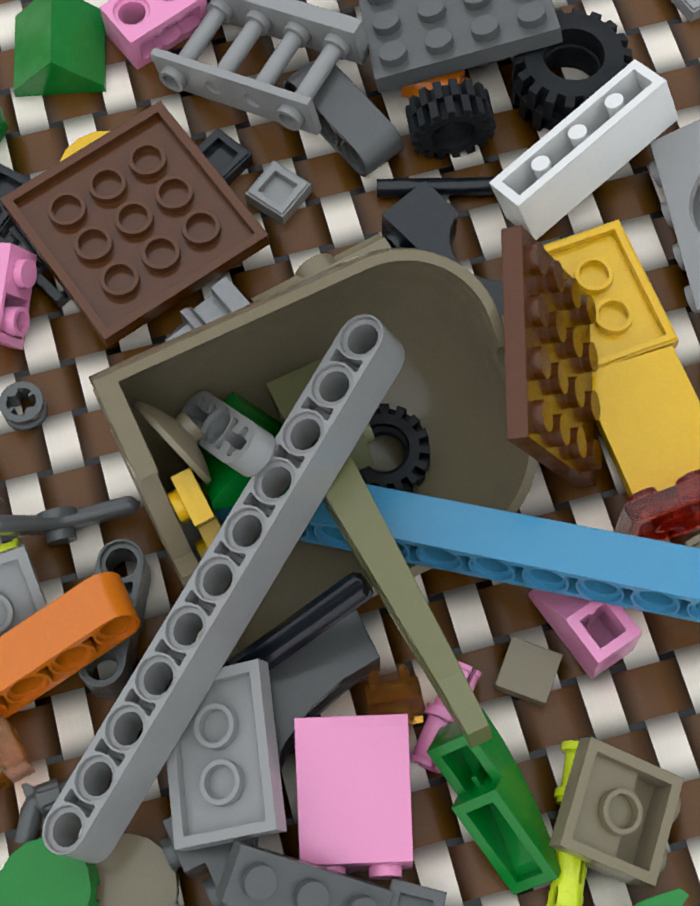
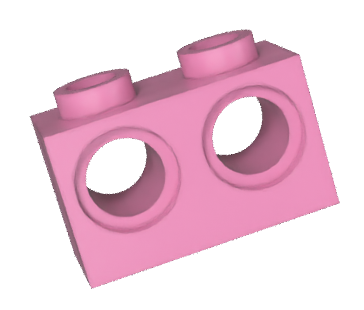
M109 0L99 8L106 35L131 64L139 70L153 61L150 53L154 47L168 51L194 33L207 14V0Z

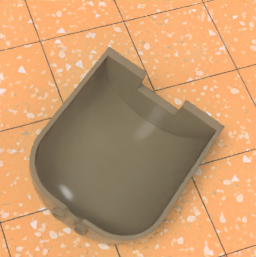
M399 247L366 252L89 376L99 406L112 428L110 429L155 530L171 562L175 566V572L183 588H185L202 560L194 542L202 539V536L192 520L185 524L180 521L167 493L176 489L170 477L190 467L132 405L136 401L152 405L175 418L182 412L186 403L201 391H208L221 401H224L234 391L282 423L266 383L323 358L344 324L357 315L368 314L375 316L399 340L405 350V360L402 368L380 404H389V409L396 410L397 406L405 408L407 415L411 417L414 414L420 420L421 427L426 428L428 433L430 467L429 471H426L424 482L420 487L418 485L415 486L413 493L517 513L530 491L538 461L507 440L504 316L499 314L487 289L469 270L445 256L415 248ZM382 435L375 437V441L368 443L373 464L370 465L372 469L388 472L401 464L405 451L402 444L396 438ZM261 533L255 538L254 543L260 538ZM298 541L226 662L352 572L361 573L368 580L374 592L372 597L378 595L353 552ZM407 563L414 577L432 569ZM232 580L227 585L225 592L230 588Z

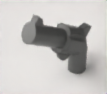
M54 778L35 786L28 783L21 785L26 799L20 810L14 842L25 844L28 841L37 839L42 815L45 819L68 779L60 782L58 778Z

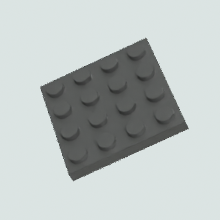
M358 0L369 40L368 50L379 93L563 42L560 24L552 0Z

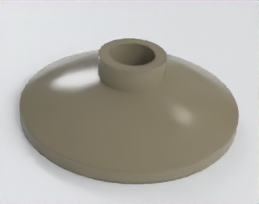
M136 401L132 406L199 478L208 485L212 481L205 457L197 444L205 434L183 411L173 418L152 405Z

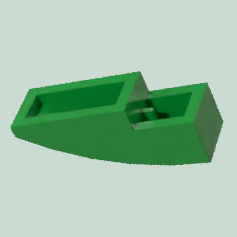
M482 708L490 725L492 739L471 748L456 723L452 722L438 730L427 753L458 795L451 809L513 895L559 878L561 868L554 848L549 846L551 840L522 772L503 738Z

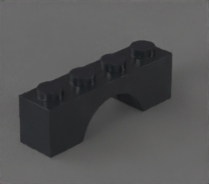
M425 180L382 214V237L386 238L392 248L426 250L459 263L451 249L452 242L456 237L458 211ZM474 275L489 292L499 314L503 315V281L484 279Z

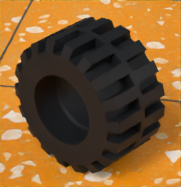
M572 8L571 13H564L562 9L555 10L563 42L514 56L510 87L512 90V102L514 106H519L518 114L524 121L532 119L531 127L540 132L543 128L552 130L632 62V49L627 48L629 40L624 33L616 34L618 26L611 20L607 22L601 21V14L593 11L590 15L581 14L582 9ZM564 67L575 68L585 72L590 77L582 80H568L555 75L552 70Z

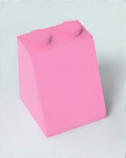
M408 714L294 718L300 860L344 874L352 871H368L369 879L402 878V870L413 869Z

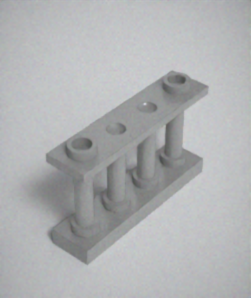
M207 0V14L178 55L155 47L150 53L159 73L160 81L167 88L175 92L183 90L279 122L287 129L293 131L300 129L318 135L322 127L313 103L315 95L338 60L345 59L361 65L364 64L369 56V40L362 19L299 0ZM229 23L242 27V30L217 67L197 61L222 24ZM268 35L281 39L256 79L235 73L260 36ZM307 47L321 52L295 92L274 86L298 48Z

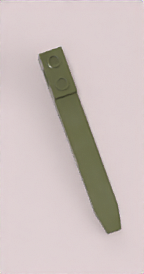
M323 358L266 383L282 424L286 421ZM347 391L343 393L340 399L344 397ZM368 423L322 502L469 746L473 748L492 739L490 725L359 470L373 464L368 443L375 441V437ZM319 438L313 442L312 446L316 444Z

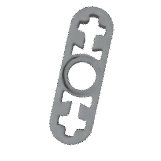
M201 391L195 394L184 406L182 411L205 434L197 444L244 477L254 476L266 466L275 448V438L268 431L208 391Z

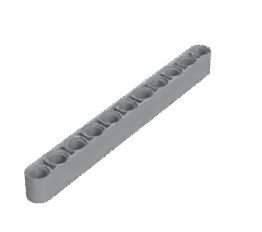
M362 314L348 320L328 349L276 435L275 448L270 460L260 472L250 478L47 814L43 823L42 838L44 845L50 852L92 864L106 859L115 848L402 368L405 360V350L402 344L375 316ZM347 391L344 397L340 399L343 393ZM319 438L316 444L312 446L313 442ZM290 485L288 491L282 495L284 490ZM261 533L260 538L254 543L255 538ZM232 580L230 588L225 592L227 585ZM202 628H203V631H202V633H201V636H200V637L198 638V640L196 641V638H197L198 633H199V632L202 630ZM173 678L171 686L167 690L168 683ZM143 727L142 733H141L140 737H139L138 740H137V736H138V734H139V731H140L141 728ZM112 778L111 785L108 789V784L110 782V779ZM82 828L80 837L78 839V834L80 832V829Z

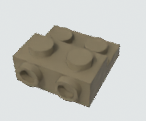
M593 737L580 738L549 846L586 862V867L628 885L656 887L657 879L663 872L667 861L666 845L671 826L680 812V792L684 778Z

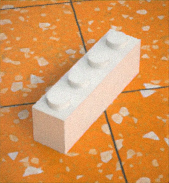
M636 59L629 63L489 182L505 217L515 226L522 225L535 240L541 237L679 119L667 80Z

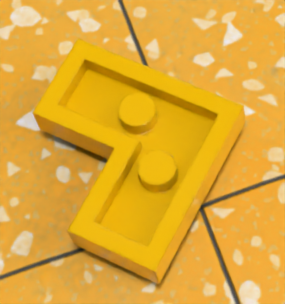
M188 468L170 477L176 489L167 493L180 521L185 524L192 520L194 526L198 528L202 539L194 542L202 559L222 525L215 512L212 511L194 471Z

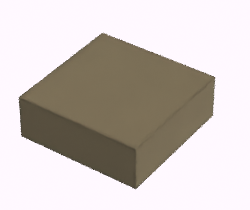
M512 636L494 690L544 708L563 654Z

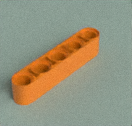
M102 572L87 578L0 636V722L131 637L138 630L141 622L118 573Z

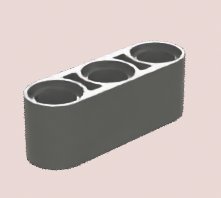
M316 59L286 78L283 82L284 89L295 92ZM335 65L313 99L322 127L319 133L360 176L366 177L402 152L404 149L403 141L394 125Z
M115 539L107 543L100 550L94 575L102 572H113L114 568L124 561L137 563L135 570L130 575L121 578L140 618V627L131 637L78 671L80 678L89 691L96 697L104 700L119 697L134 672L151 582V571L141 548L135 542L127 539ZM106 660L117 662V669L110 678L106 680L93 679L94 669L99 663Z

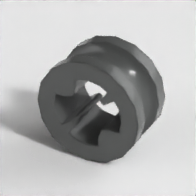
M26 381L15 382L7 386L0 396V411L8 425L14 430L22 432L32 431L40 427L46 420L48 414L47 403L39 387L33 383ZM29 398L34 407H26L24 415H18L13 406H21L23 399Z

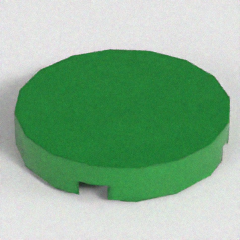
M42 837L28 841L9 856L0 871V906H98L100 900H95L97 894L96 884L100 885L98 869L94 863L89 864L50 852L44 845Z

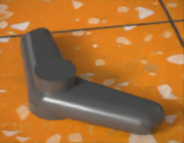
M123 496L78 509L73 506H64L48 509L37 515H0V536L45 535L47 546L64 545L77 540L76 530L133 515L139 509L140 501H137L132 496Z

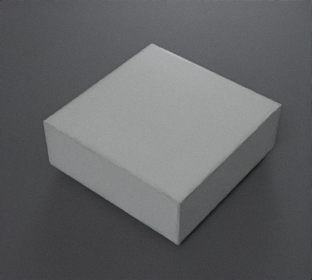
M273 160L248 189L245 197L248 204L284 226L312 193L311 183Z

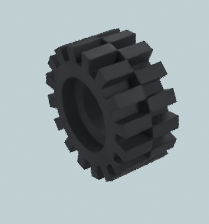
M457 78L448 79V85L443 86L440 81L432 83V90L423 87L418 90L419 97L412 95L409 99V105H406L405 111L412 146H414L418 154L423 152V156L431 158L435 153L437 159H445L446 154H452V158L461 157L460 152L464 150L468 154L476 151L475 145L485 146L488 143L487 138H493L495 134L496 123L487 88L484 89L483 84L479 82L473 85L472 79L465 78L461 84H458Z
M380 404V409L375 411L369 421L374 437L388 435L396 438L404 448V458L397 468L388 472L376 471L370 466L359 470L365 484L413 493V488L417 485L421 486L425 480L426 471H429L430 445L426 428L421 427L420 420L414 414L411 417L407 415L405 408L397 406V409L393 410L389 409V404Z

